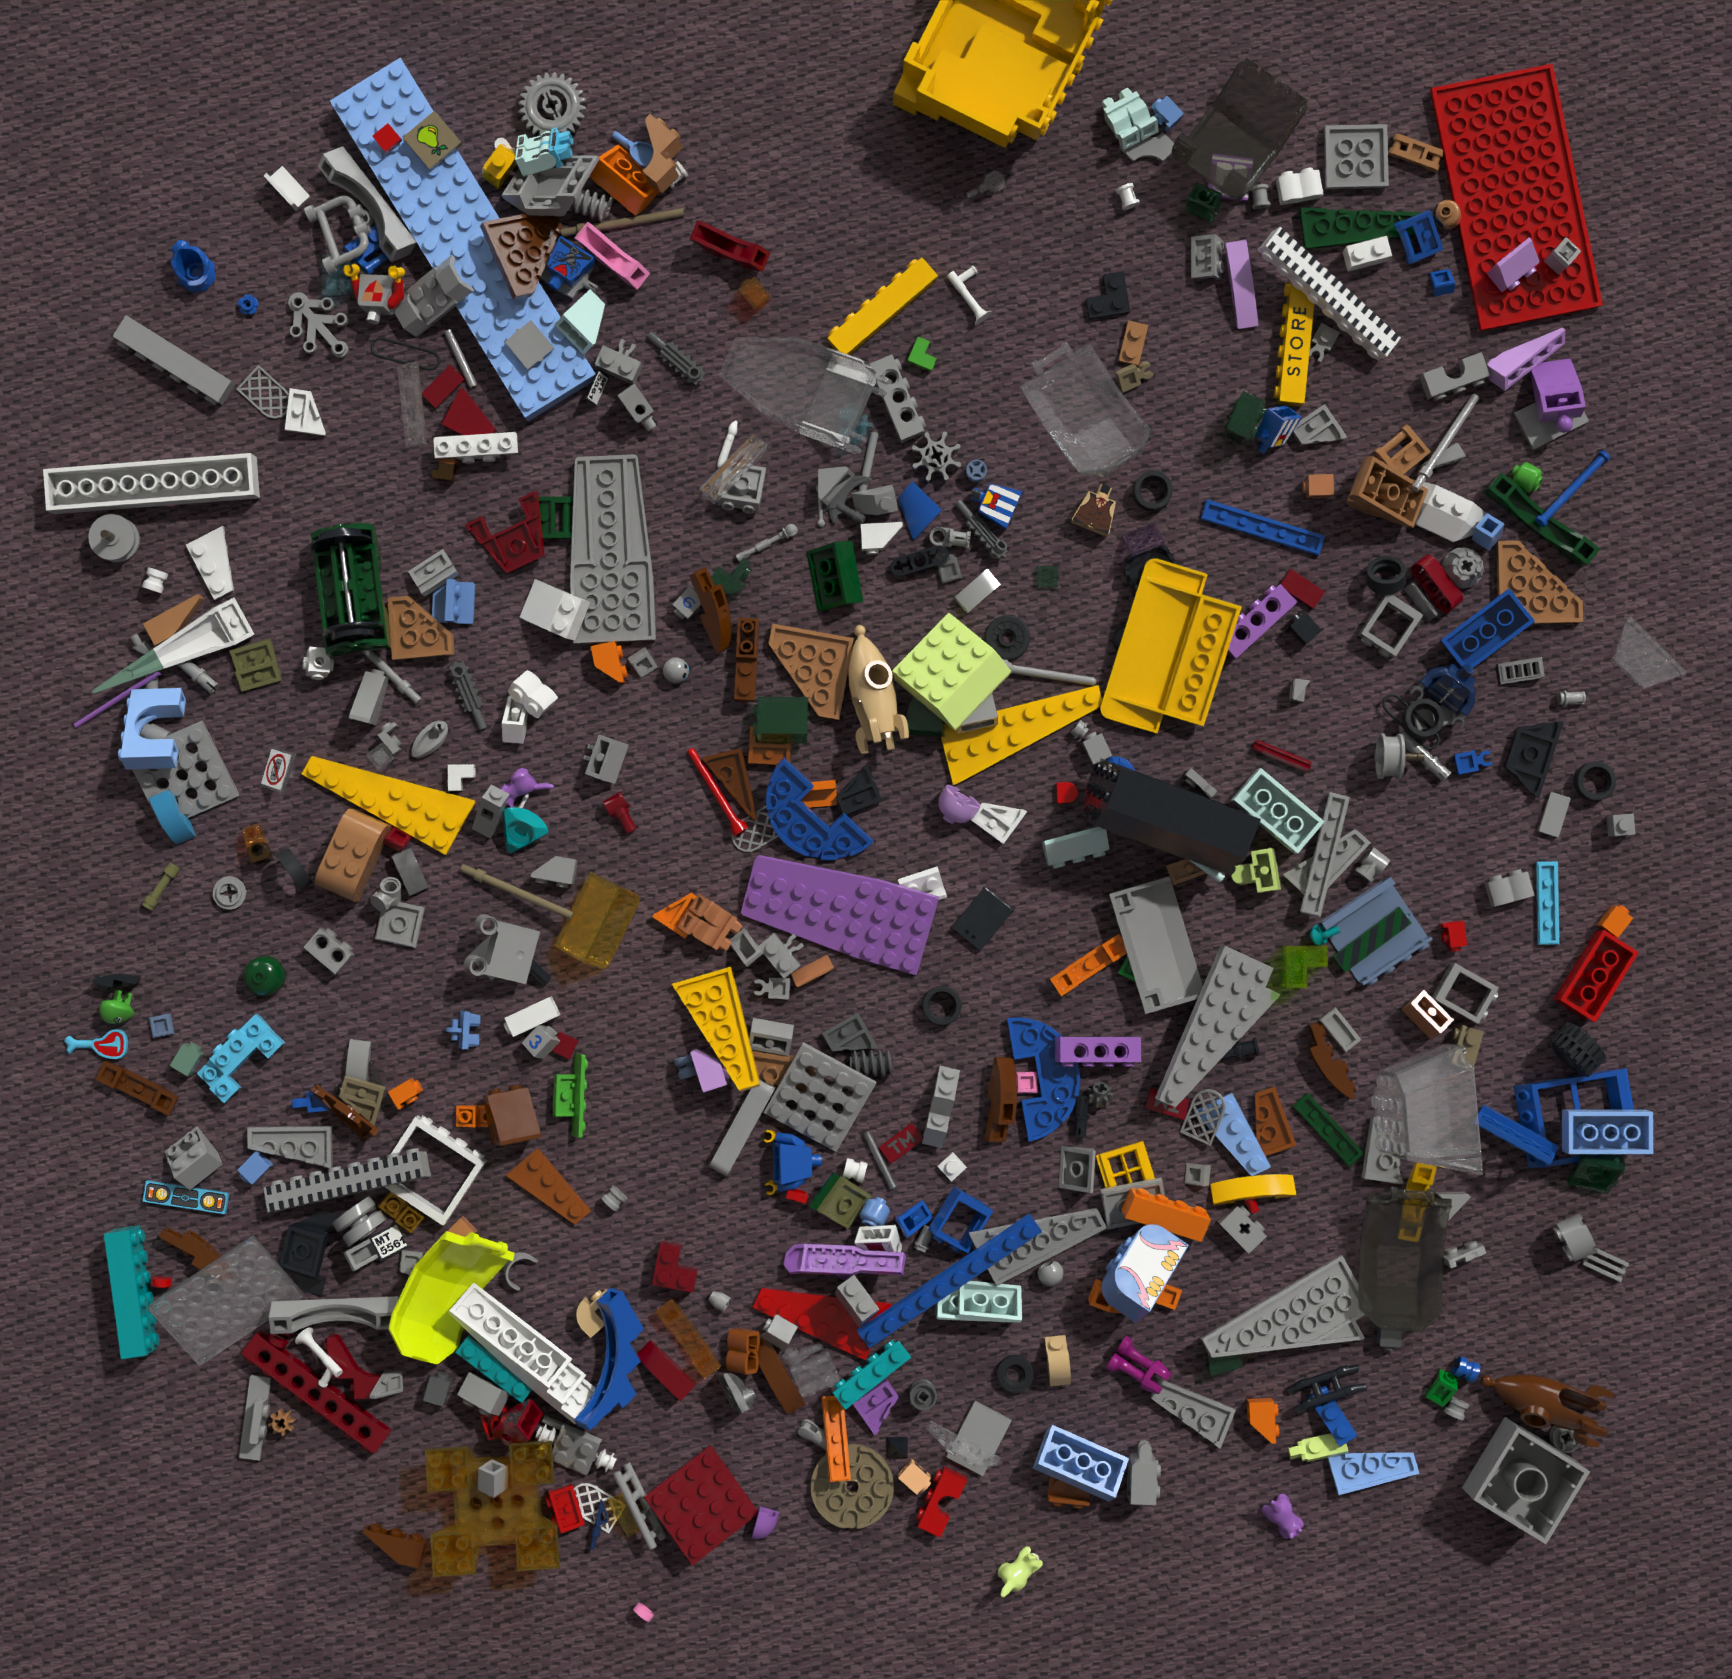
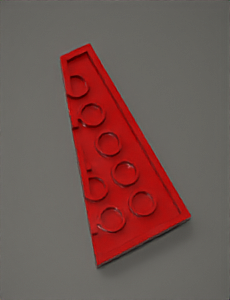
M761 1288L753 1305V1308L772 1317L777 1314L798 1326L797 1329L863 1360H866L871 1350L858 1334L857 1329L859 1327L836 1296ZM874 1301L879 1308L876 1316L890 1308L892 1303Z

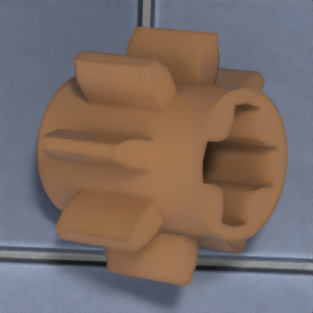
M280 1408L278 1415L276 1413L271 1414L270 1417L274 1420L268 1426L273 1427V1434L281 1432V1435L284 1436L287 1432L286 1429L289 1431L294 1429L291 1423L296 1418H291V1410L283 1413V1409ZM281 1419L285 1420L283 1426L279 1424Z

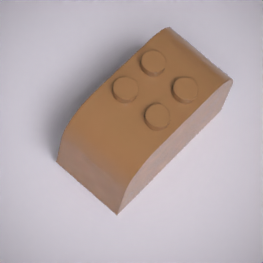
M348 809L342 816L315 877V885L353 902H359L385 845L383 843L384 838L393 826L356 809Z

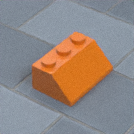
M620 144L599 156V161L589 176L598 186L602 187L612 198L620 202L635 216L642 212L659 193L647 181L643 173L644 168L638 166L631 159L630 152Z

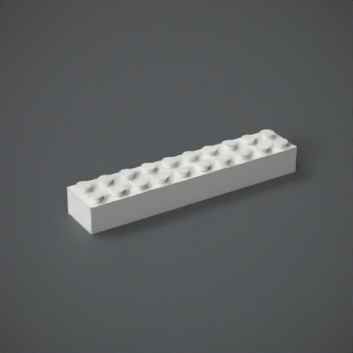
M251 453L43 469L46 511L53 514L260 498L257 457Z

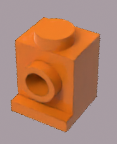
M411 1078L388 1091L399 1110L405 1107L403 1102H406L408 1105L417 1100L418 1097L416 1095L421 1093L423 1088L418 1080L414 1081Z

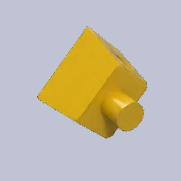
M499 144L484 164L482 177L499 189L517 165L515 160L516 153L506 145Z

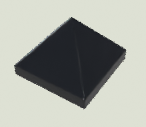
M887 1437V1458H908V1437Z

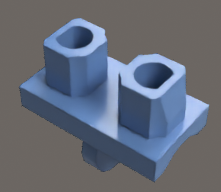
M460 1010L459 1027L458 1019H452V1027H446V1032H452L451 1040H457L459 1032L458 1048L468 1049V1047L479 1046V1034H469V1026H480V1015Z

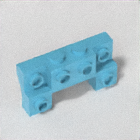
M255 1014L241 1029L231 1031L226 1037L228 1039L224 1045L219 1044L212 1051L214 1055L197 1073L223 1103L228 1102L230 1097L242 1088L231 1075L257 1049L267 1058H271L285 1044L259 1014Z

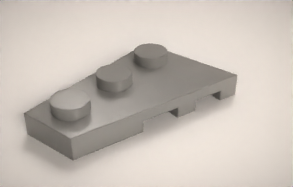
M1371 1116L1361 1178L1403 1184L1399 1170L1400 1160L1397 1157L1396 1151L1397 1140L1394 1121L1392 1119Z

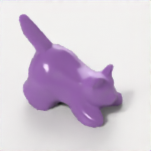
M520 768L511 776L510 783L504 784L500 789L510 794L506 807L510 808L514 807L513 803L518 796L530 793L533 790L553 789L554 785L549 783L538 784L527 769Z
M1279 1494L1276 1501L1272 1500L1270 1505L1262 1507L1264 1517L1277 1525L1279 1533L1284 1539L1297 1537L1302 1531L1301 1528H1303L1304 1523L1292 1512V1504L1287 1495Z

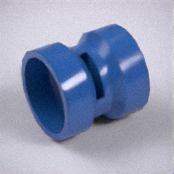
M1458 1356L1455 1362L1459 1363V1367L1453 1366L1452 1375L1456 1377L1462 1376L1466 1381L1474 1383L1480 1372V1364L1468 1362L1467 1358Z

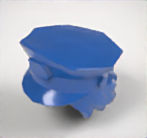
M184 240L176 241L171 247L173 253L171 267L176 277H178V283L191 293L207 290L216 279L214 263L208 259L199 247L190 246Z

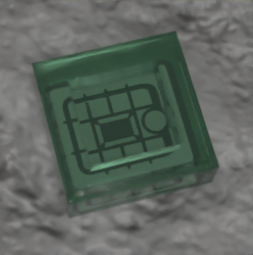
M1037 566V587L1057 588L1058 566Z

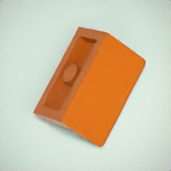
M836 781L811 782L814 788L801 799L808 808L836 806Z

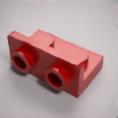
M573 1484L555 1490H547L549 1496L545 1498L548 1508H553L555 1516L551 1517L555 1529L559 1528L560 1533H564L585 1525Z

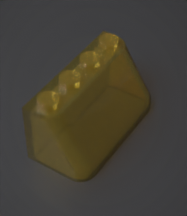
M589 872L571 910L574 912V916L571 920L566 919L554 947L586 964L600 969L608 967L639 905V895L602 876Z

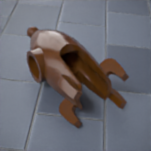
M1531 1374L1508 1375L1492 1380L1489 1375H1484L1480 1379L1482 1386L1493 1387L1494 1391L1505 1403L1520 1413V1419L1526 1425L1535 1428H1546L1551 1425L1573 1430V1437L1579 1444L1598 1448L1600 1442L1587 1437V1433L1606 1437L1608 1429L1596 1425L1597 1421L1564 1407L1569 1406L1594 1412L1596 1409L1605 1411L1606 1403L1598 1400L1597 1397L1604 1396L1613 1399L1614 1393L1606 1388L1590 1385L1587 1387L1586 1392H1583L1562 1382Z

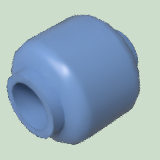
M875 1197V1199L866 1200L860 1212L862 1224L864 1226H884L890 1209L882 1198Z

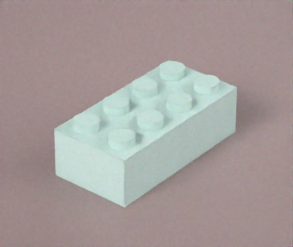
M1262 768L1256 769L1230 800L1243 812L1261 819L1259 825L1293 854H1298L1325 822Z

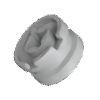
M1552 1426L1549 1430L1550 1442L1561 1452H1574L1580 1446L1573 1437V1430ZM1568 1434V1438L1563 1440L1561 1436Z

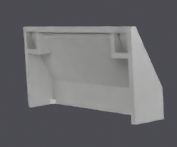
M1170 876L1109 894L1145 1014L1198 999L1203 985Z

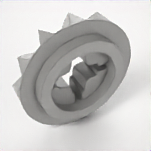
M227 876L216 882L213 888V898L220 907L235 909L240 907L246 900L247 890L244 883L238 878ZM229 885L231 890L238 891V893L232 895V899H229L227 895H222V893L228 891Z

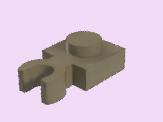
M1144 361L1139 364L1138 368L1131 364L1116 371L1115 374L1120 391L1126 392L1141 385L1140 379L1151 378L1153 376L1151 371L1144 373L1145 369L1150 367L1151 364Z

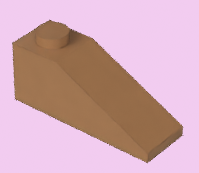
M197 594L143 623L153 644L158 646L186 627L203 603V596Z

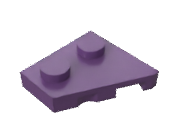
M885 1378L853 1404L874 1435L879 1432V1427L890 1413V1408L897 1401L898 1394L887 1378Z

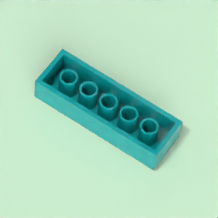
M140 1225L116 1228L105 1233L104 1240L121 1359L146 1356L157 1349L160 1340L158 1333H155L154 1329L157 1318L155 1312H152L151 1304L154 1302V1296L152 1291L149 1292L148 1283H150L151 1275L149 1271H146L145 1264L148 1262L147 1251L143 1249L145 1232L141 1230Z

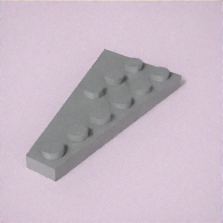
M1097 1208L1035 1220L1042 1232L988 1268L996 1286L1105 1230L1107 1227ZM1011 1225L969 1232V1235L976 1248H979Z

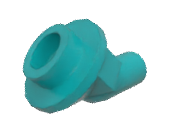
M1315 925L1310 931V938L1315 945H1322L1328 941L1327 938L1341 932L1338 925L1324 930L1322 925Z

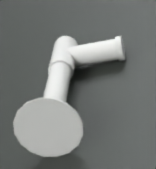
M971 266V268L959 276L952 271L947 275V278L971 307L976 316L975 325H979L991 316L992 311L983 310L963 284L964 281L978 273L976 268Z
M309 1327L298 1334L295 1343L307 1345L327 1367L324 1375L318 1382L321 1387H327L331 1376L339 1377L343 1370L314 1341L312 1337L313 1328Z

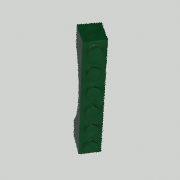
M1502 472L1496 475L1484 490V494L1580 568L1587 566L1600 550L1597 545L1585 536L1568 528L1553 517L1547 521L1548 524L1545 527L1539 526L1535 518L1538 515H1542L1545 511L1534 503L1518 484Z

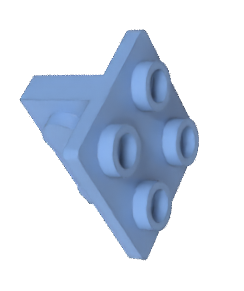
M447 579L444 585L433 591L432 616L440 623L473 624L475 583Z

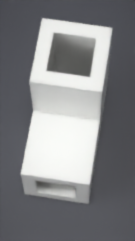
M448 765V791H463V778H475V765Z

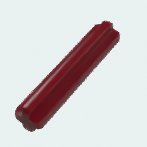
M1255 740L1252 746L1253 751L1302 771L1308 772L1311 768V761L1262 741Z

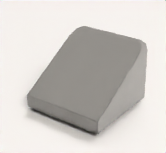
M645 647L628 657L640 678L658 668Z
M1186 1163L1184 1184L1209 1186L1211 1165Z

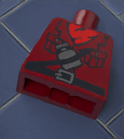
M528 1399L505 1411L498 1425L492 1428V1434L496 1439L500 1438L506 1446L527 1442L530 1440L543 1412L532 1399Z

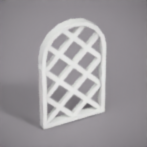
M581 1483L575 1486L574 1490L577 1493L576 1497H578L582 1517L592 1524L595 1523V1514L597 1513V1511H594L593 1503L600 1502V1499L603 1501L610 1499L612 1507L606 1508V1511L613 1510L614 1517L609 1518V1521L614 1520L610 1528L608 1523H606V1528L601 1526L602 1530L610 1533L626 1504L590 1483ZM585 1486L587 1492L579 1494L578 1487ZM588 1486L593 1487L596 1490L589 1491ZM598 1492L599 1499L592 1501L590 1494ZM601 1493L605 1494L608 1497L602 1498ZM588 1495L589 1502L582 1504L580 1496ZM613 1500L621 1505L614 1506ZM590 1505L592 1512L584 1514L583 1506ZM622 1507L618 1515H616L615 1509ZM593 1514L594 1521L586 1516Z

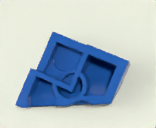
M913 481L898 497L911 537L914 540L942 512V509Z

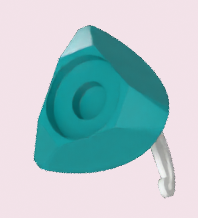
M528 793L524 795L518 807L506 808L503 811L504 840L506 849L510 853H514L548 834V828L544 821L535 813L523 809L529 797Z

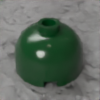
M258 956L252 959L246 965L243 972V982L246 988L252 994L260 997L276 994L283 988L286 981V971L277 958L271 956Z

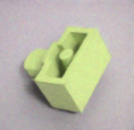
M1275 849L1251 851L1252 863L1235 866L1236 871L1232 874V878L1236 883L1241 885L1256 883L1257 893L1281 890Z

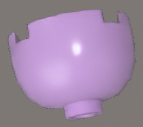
M946 785L938 801L939 809L944 814L943 819L951 824L954 822L966 823L973 819L980 809V804L973 797L969 796L968 798L958 792L960 789L957 787Z

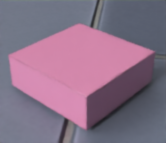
M1016 1072L1017 1093H1038L1037 1072Z

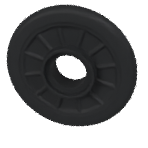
M1003 615L995 618L988 625L985 632V642L998 653L1001 659L1014 660L1026 652L1030 643V632L1027 625L1020 618L1012 615ZM1003 633H1012L1013 641L1008 644L1004 643L1002 640Z

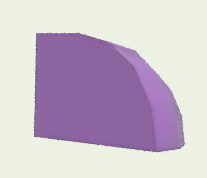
M760 1507L751 1539H762L773 1532L780 1512Z

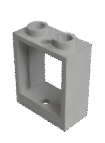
M1392 594L1384 595L1358 636L1361 637L1360 641L1366 646L1371 647L1373 645L1378 648V653L1387 659L1389 656L1391 658L1396 657L1423 614ZM1386 605L1411 621L1394 648L1369 633V630Z
M1451 962L1431 998L1471 1022L1479 1024L1480 1021L1483 1022L1486 1018L1489 1004H1493L1497 999L1499 987L1462 966ZM1459 973L1488 988L1474 1015L1445 999Z

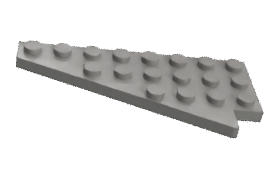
M1220 945L1155 1099L1176 1107L1279 998L1280 993L1266 988L1273 967L1225 945Z

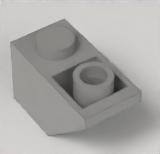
M555 856L532 872L531 877L536 878L535 882L548 884V880L556 881V886L568 888L569 884H574L578 860Z

